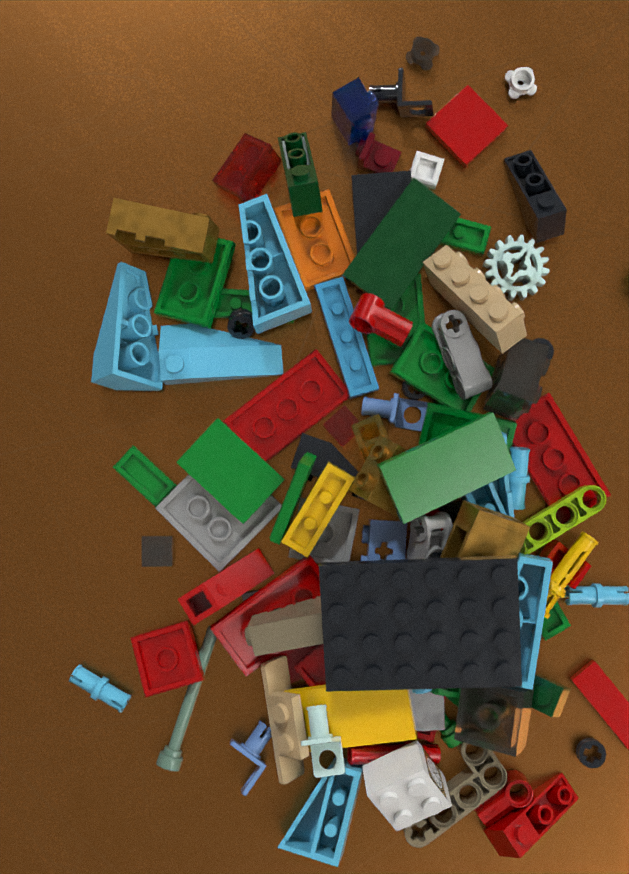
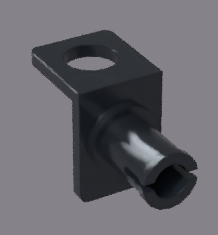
M403 68L398 69V81H396V84H371L369 86L371 91L369 92L370 104L396 103L400 117L434 115L431 100L405 101V74ZM412 108H424V109H423V110H413Z

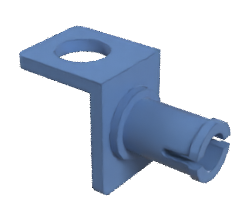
M394 393L391 401L364 396L361 415L387 418L391 427L421 431L428 402L403 399L397 393ZM417 407L420 410L421 418L417 423L411 424L405 420L404 412L407 408Z
M262 721L258 722L259 724L245 744H239L234 739L230 741L231 746L257 764V767L241 789V794L244 796L248 794L267 766L260 759L261 756L259 754L272 735L271 729L268 726L262 737H260L267 727Z

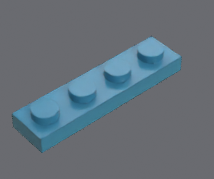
M340 277L316 284L314 289L349 398L352 399L378 391L379 386L362 334L349 324V318L354 309L344 278Z

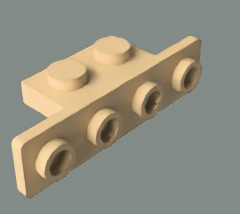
M280 655L262 663L261 672L278 779L280 784L285 785L304 774L303 759L310 755L308 746H301L300 741L307 740L300 694L284 692L292 688L287 657Z

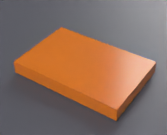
M329 189L320 192L323 212L293 217L290 203L274 208L278 223L306 292L313 290L316 284L343 277L342 274L355 258Z

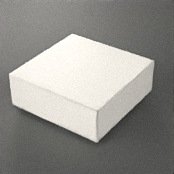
M416 151L411 167V180L415 178L424 186L435 190L444 159Z

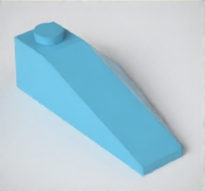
M123 262L117 264L95 347L91 383L114 390L160 391L162 390L163 382L161 381L159 352L155 336L158 335L157 325L152 324L150 314L152 300L146 272Z
M193 324L161 326L159 361L161 381L165 385L279 376L284 374L282 349L279 344L249 337L237 339L228 332L208 329Z

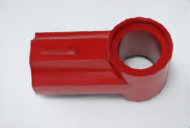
M364 293L360 296L349 318V324L355 330L365 334L373 332L400 347L413 326L412 321L385 308L383 300L370 293Z
M507 771L506 785L474 810L488 828L513 809L527 806L533 798L532 787L521 771ZM515 784L524 785L523 789L518 793L509 792L510 788Z

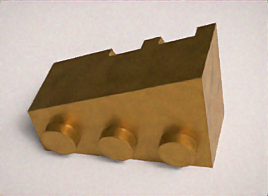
M113 198L106 234L131 253L213 263L220 228L206 214L193 213L192 215Z

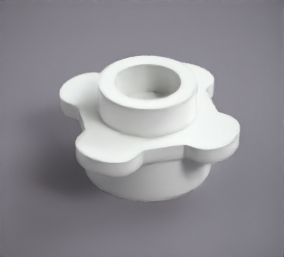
M520 67L515 71L510 70L506 73L505 81L509 84L510 90L508 95L511 98L517 99L520 95L527 94L532 96L535 94L537 86L534 84L535 77L531 68ZM522 81L523 85H519L518 82Z

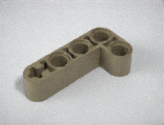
M466 730L468 732L467 737L457 746L468 767L447 782L452 806L449 807L444 815L430 816L432 824L429 823L428 818L412 824L410 827L404 828L405 838L411 846L422 848L428 845L506 785L507 772L482 736L476 731ZM472 741L479 742V749L475 753L469 754L465 752L468 743ZM497 767V774L493 778H484L487 768ZM466 785L473 786V792L469 796H459L462 787ZM417 825L419 828L422 827V830L417 832L415 829L412 830L411 827Z

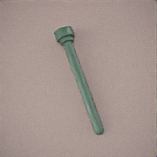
M210 626L206 630L199 652L204 675L217 639L210 630ZM202 681L188 685L169 745H166L164 750L160 751L156 762L163 769L176 772L180 770L183 761L180 748Z

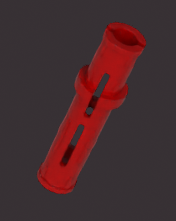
M405 741L403 744L398 745L373 744L348 747L347 762L348 765L368 764L412 742ZM437 743L421 744L433 762L439 764L441 760L439 745Z

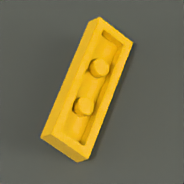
M328 462L281 542L308 558L355 477Z

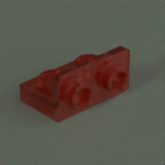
M244 133L212 181L217 187L237 196L244 203L260 195L262 189L280 165L281 158L271 144Z

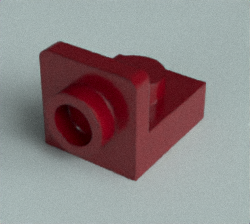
M370 132L367 141L361 139L355 156L359 157L357 168L370 174L394 172L402 152L376 141V134Z

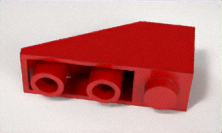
M258 548L178 598V601L194 626L275 573Z
M558 773L533 790L532 801L527 806L513 809L488 828L485 827L483 831L499 856L522 858L579 798L564 774Z

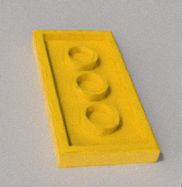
M325 684L284 691L300 694L307 740L308 737H311L306 707L325 704L327 705L329 733L333 734V737L341 736L342 748L417 739L409 689L326 692Z

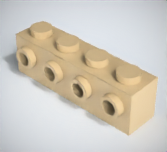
M445 245L423 262L430 284L457 311L463 313L466 319L502 354L527 336L523 320L525 313L522 308L515 302L511 304L497 285L491 286L481 270L470 267L467 259L461 252L455 253L449 246Z

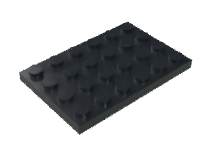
M516 555L319 563L326 692L522 686L518 562Z

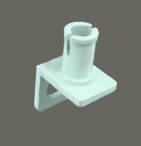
M326 704L306 707L311 737H308V740L300 741L301 746L310 745L313 772L316 778L345 773L341 736L333 737V734L329 733ZM325 750H331L336 755V764L331 769L323 768L319 761L321 753Z

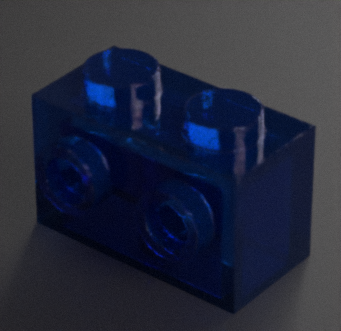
M359 77L332 92L331 117L348 145L356 141L360 143L361 139L367 140L370 132L373 133L377 118V107L379 106L375 94L371 90H366Z

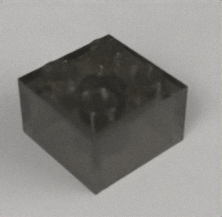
M523 338L506 352L501 353L491 378L492 388L487 391L482 410L493 412L517 421L523 413L527 414L532 403L537 404L543 387L539 386L541 376L544 377L550 365V359L546 358L549 346Z
M534 685L533 690L520 687L461 688L454 740L516 757L526 747Z

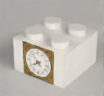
M418 740L362 766L368 798L396 831L410 827L412 824L436 815L452 806L445 776Z

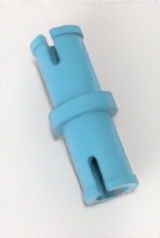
M511 447V458L516 468V471L509 474L513 509L523 510L525 509L526 484L530 483V476L527 475L530 449Z
M593 583L591 586H577L576 589H571L568 586L565 587L566 595L564 598H569L565 600L566 605H592L594 608H601L602 605L627 606L629 604V593H624L629 591L627 586H602L599 583Z
M81 664L72 672L71 675L73 677L69 678L70 683L90 693V697L93 700L97 701L99 699L116 709L119 713L124 710L128 704L127 701L131 698L130 694L110 684L108 678L105 676L100 678Z

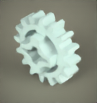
M509 235L505 239V244L498 240L494 245L495 249L490 248L487 256L491 259H487L483 263L484 267L490 269L484 274L486 279H492L490 285H497L503 293H508L509 301H512L516 294H518L520 300H524L527 297V292L532 296L538 292L536 286L542 287L546 282L542 276H546L549 273V269L543 267L549 261V258L540 256L544 248L539 247L535 249L533 247L535 243L533 238L528 243H525L524 235H520L516 241ZM519 250V252L513 254L509 253L508 251ZM521 259L518 272L511 277L514 264ZM498 269L501 270L503 279L500 277ZM516 282L528 283L523 286H512Z

